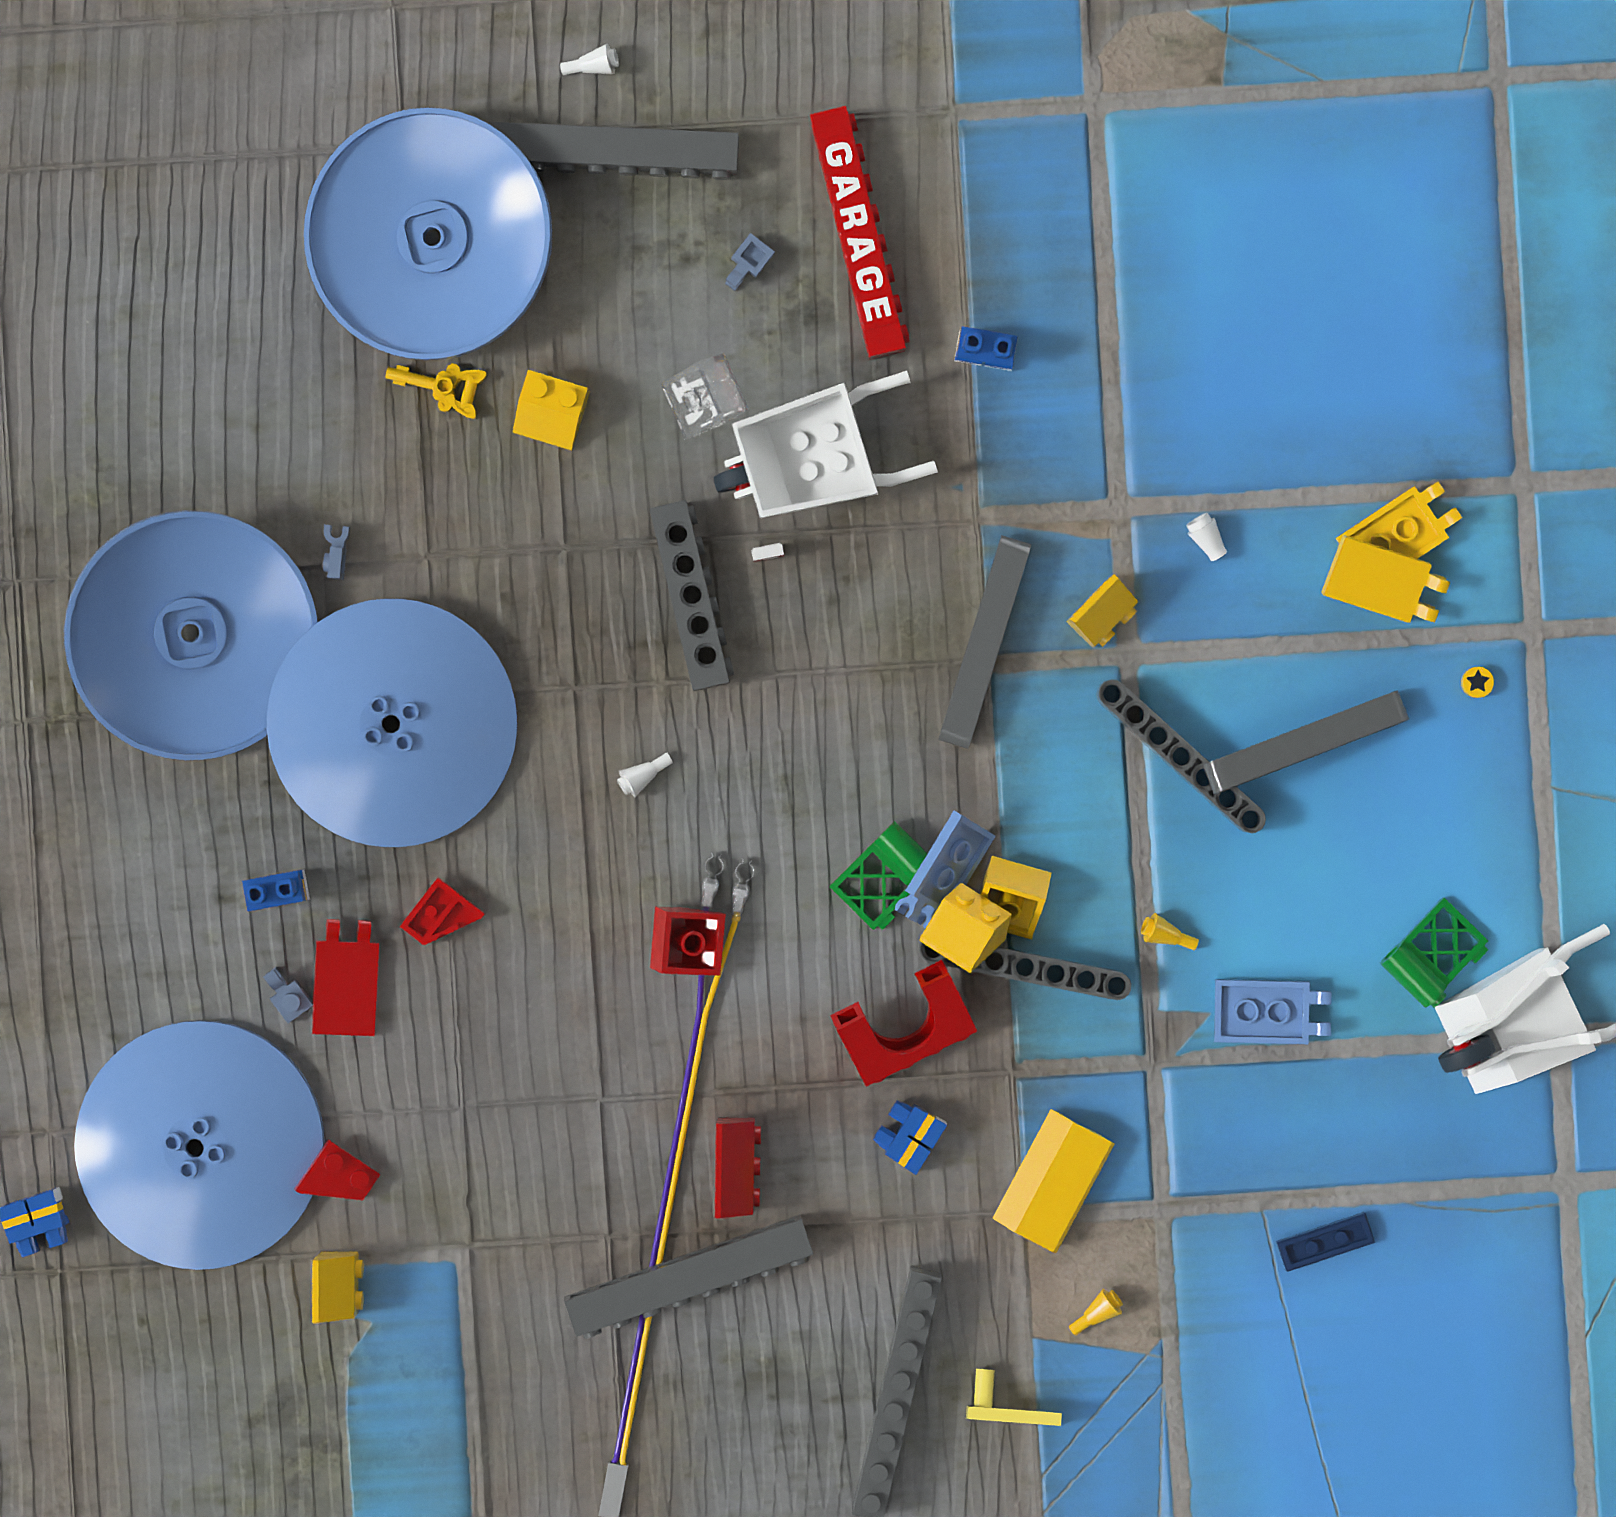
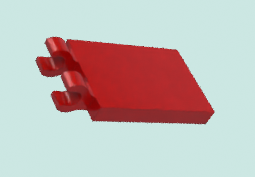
M326 919V940H316L312 1034L375 1036L379 943L370 942L371 921L358 920L357 942L339 941V919Z

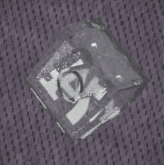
M724 353L700 360L661 383L685 440L727 423L749 410Z

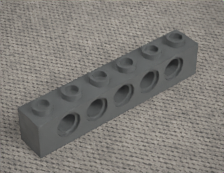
M686 500L649 508L693 691L730 683L729 676L734 675L731 658H724L721 647L727 645L723 627L717 628L714 616L720 614L716 596L710 597L707 585L713 584L708 566L702 567L700 555L705 554L702 537H695L693 525L698 524L694 506L688 507ZM677 526L687 530V538L682 543H674L670 539L671 530ZM687 556L694 560L695 565L690 573L683 574L678 571L677 563L680 558ZM689 587H697L701 590L702 597L698 603L689 604L685 601L684 593ZM697 617H704L709 622V628L704 634H696L692 631V621ZM704 647H711L716 652V659L712 664L705 665L699 660V652Z

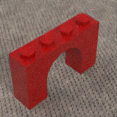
M943 960L914 973L928 1001V1014L921 1027L908 1036L887 1038L876 1033L869 1024L859 1002L830 1015L866 1087L873 1083H879L887 1076L901 1069H907L915 1062L929 1055L938 1054L942 1049L956 1042L964 1041L970 1035L978 1032Z

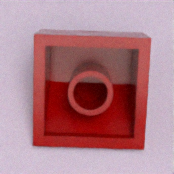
M655 906L650 968L661 974L720 976L726 914L691 908Z

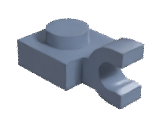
M750 233L731 257V260L738 265L728 275L725 284L736 291L748 273L757 278L775 255V251Z
M324 524V536L327 541L332 543L330 553H325L323 560V571L328 572L327 578L344 580L347 553L346 541L350 536V527L343 526L342 535L334 538L332 536V526Z
M276 967L263 976L269 986L276 991V994L270 1000L287 1023H290L313 1006L312 1000L298 981L294 980L288 985Z

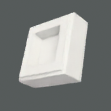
M780 543L756 547L751 550L754 562L784 557L783 547Z

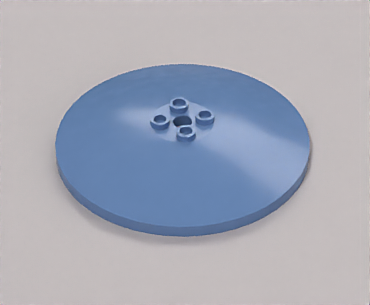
M415 108L398 111L380 117L353 133L335 150L320 171L312 188L305 214L304 248L307 266L314 286L327 309L343 327L361 341L378 350L408 359L441 360L458 357L474 352L502 336L516 324L535 299L543 283L551 255L552 219L549 203L539 176L528 158L508 137L490 124L465 113L448 109ZM431 229H437L441 234L440 242L435 246H429L425 240L427 232Z
M192 510L167 512L151 516L123 529L109 539L85 565L74 585L68 602L64 623V647L70 675L80 697L94 717L108 731L127 744L153 755L178 760H204L235 753L249 747L267 735L268 702L277 672L295 643L311 627L317 624V615L312 595L300 570L289 555L262 531L234 517L215 512ZM194 624L198 627L199 633L194 640L187 641L182 638L181 630L185 625Z
M378 599L353 604L332 613L311 627L295 643L282 662L272 685L267 710V735L272 760L279 778L298 806L313 820L331 832L351 841L379 847H406L430 842L450 834L474 818L487 805L504 780L512 760L517 735V710L512 686L504 666L488 642L470 625L450 612L434 605L406 599ZM388 715H394L400 721V728L395 733L386 732L382 726L383 719Z
M205 1020L185 1021L166 1025L139 1036L120 1049L101 1068L91 1083L79 1112L75 1135V1158L78 1176L91 1208L103 1225L121 1243L134 1252L167 1266L195 1270L215 1269L246 1261L262 1253L287 1234L298 1222L307 1209L313 1195L298 1193L294 1188L325 1145L324 1128L316 1097L308 1081L295 1063L276 1045L264 1037L236 1025ZM191 1139H198L203 1143L204 1149L200 1156H193L189 1153L187 1145Z

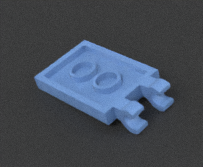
M953 811L905 890L910 895L900 899L895 906V910L904 915L909 908L905 917L920 925L927 917L923 924V927L926 928L942 900L960 883L964 885L968 883L996 836L958 812Z
M1215 979L1214 1042L1309 1045V1035L1331 1036L1330 1022H1309V1004L1331 1005L1332 992L1310 991L1309 981Z

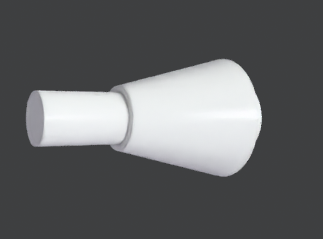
M608 44L581 56L578 60L560 63L562 75L577 72L614 74L615 67H619L616 49H610Z
M665 753L652 762L620 770L619 774L621 777L617 779V782L626 795L631 793L636 797L659 771L671 765L673 761L668 753Z

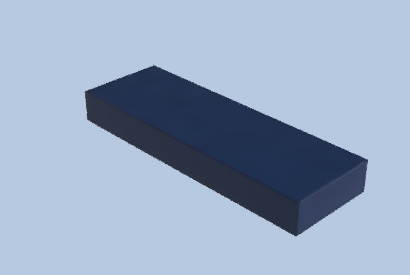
M1365 1212L1276 1241L1286 1272L1375 1243Z

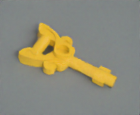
M451 363L447 366L446 371H440L437 377L433 378L409 372L410 368L397 365L394 368L388 366L385 378L393 380V384L404 387L406 384H412L432 389L433 397L438 401L440 411L449 412L453 407L461 415L469 419H476L477 413L472 404L477 384H481L487 377L485 371L465 370L461 372L457 364ZM461 381H465L461 401H457L455 398V388Z

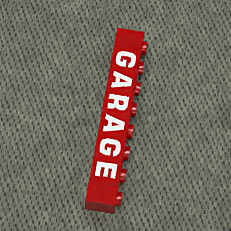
M846 106L810 114L811 127L868 358L873 360L905 352V343H909L910 338L906 324L900 325L897 313L903 312L899 294L893 295L890 283L895 282L892 265H885L883 253L888 252L884 234L878 235L875 223L880 222V216L876 203L870 204L868 192H873L869 173L863 174L860 162L865 161L862 144L855 143L853 132L858 131L854 113L848 114Z

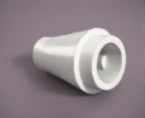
M1208 513L1198 516L1186 525L1189 529L1188 535L1208 555L1211 561L1217 560L1227 553L1215 518H1211Z

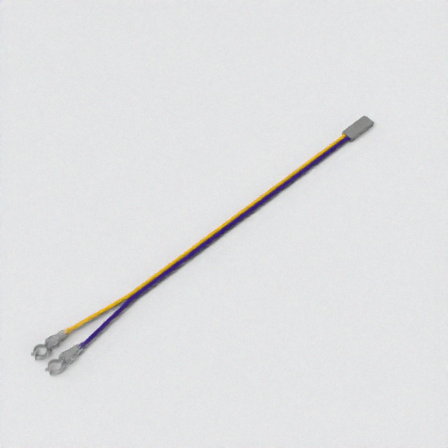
M716 875L715 879L705 877L702 881L701 910L711 911L713 908L714 899L720 885ZM750 879L746 880V885L739 882L735 883L732 889V923L722 952L721 974L738 922H740L741 916L744 913L745 902L749 898L750 887L747 885V881ZM698 975L696 1017L649 1267L663 1262L708 1015L721 975L714 976L704 1010L705 975ZM641 1314L639 1317L614 1457L612 1461L608 1462L598 1515L600 1517H619L629 1466L626 1464V1455L652 1316L644 1318L643 1314Z

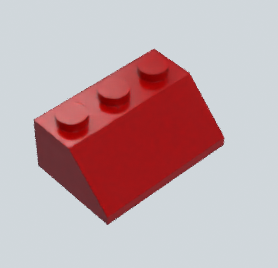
M755 1118L717 1119L715 1218L753 1215L754 1207H760V1188H754V1176H760L761 1157H755V1145H761V1126H755Z

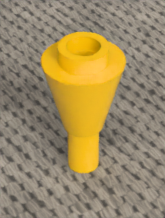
M1154 913L1151 917H1146L1141 927L1144 942L1169 945L1178 944L1191 950H1195L1198 946L1199 939L1181 933L1178 928L1157 913Z
M1102 1289L1086 1309L1084 1315L1069 1325L1071 1332L1077 1336L1090 1325H1095L1121 1315L1120 1307L1123 1305L1121 1299L1113 1290L1108 1292Z

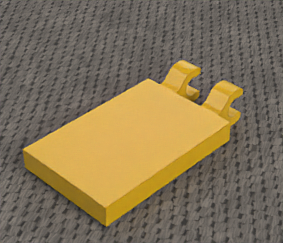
M1436 482L1421 493L1413 486L1335 539L1340 543L1342 536L1346 535L1418 559L1447 540L1449 536L1445 529L1463 517L1456 507L1438 519L1435 517L1427 503L1445 492L1440 483Z
M1343 535L1321 593L1324 596L1407 623L1411 622L1413 615L1435 623L1439 610H1436V607L1418 602L1424 586L1446 594L1450 581H1447V578L1429 573L1432 567L1429 562Z

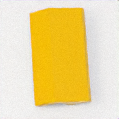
M1050 1109L992 1219L1053 1253H1057L1115 1143L1093 1130L1077 1124L1059 1112Z

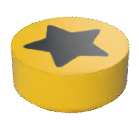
M1483 667L1470 668L1464 672L1461 678L1463 691L1473 698H1481L1488 695L1494 686L1492 674Z

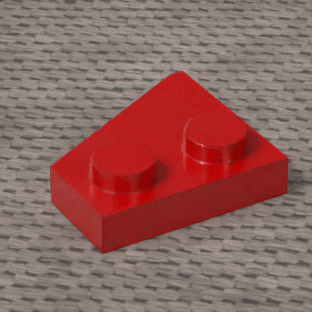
M437 877L399 927L422 945H427L483 918L486 913L441 878Z
M328 1139L294 1190L301 1194L363 1201L381 1174Z

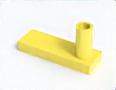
M976 1369L974 1406H967L966 1419L1061 1426L1062 1413L992 1408L995 1370Z

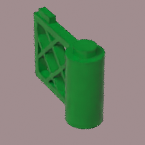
M894 821L829 887L872 930L877 926L883 930L896 917L892 911L895 909L897 902L909 895L905 890L900 895H886V878H899L908 886L928 853ZM872 852L882 861V873H864V860ZM860 865V873H852ZM886 866H887L893 873H886ZM847 877L860 878V895H848L839 885ZM864 878H882V895H865ZM853 899H860V906ZM865 899H882V913L875 920L865 912ZM886 899H895L886 908Z
M1441 898L1409 934L1382 959L1380 965L1422 1006L1426 1008L1431 1005L1435 1008L1447 996L1444 991L1457 974L1470 961L1477 963L1488 951L1485 947L1488 940L1445 898ZM1442 908L1451 915L1452 929H1436V915ZM1430 922V929H1424ZM1458 923H1459L1464 929H1458ZM1452 932L1453 951H1437L1436 933ZM1458 932H1468L1478 942L1469 951H1458ZM1419 933H1431V951H1420L1412 943V940ZM1453 954V968L1445 975L1437 967V955ZM1459 954H1465V956L1459 961ZM1425 955H1431V961Z

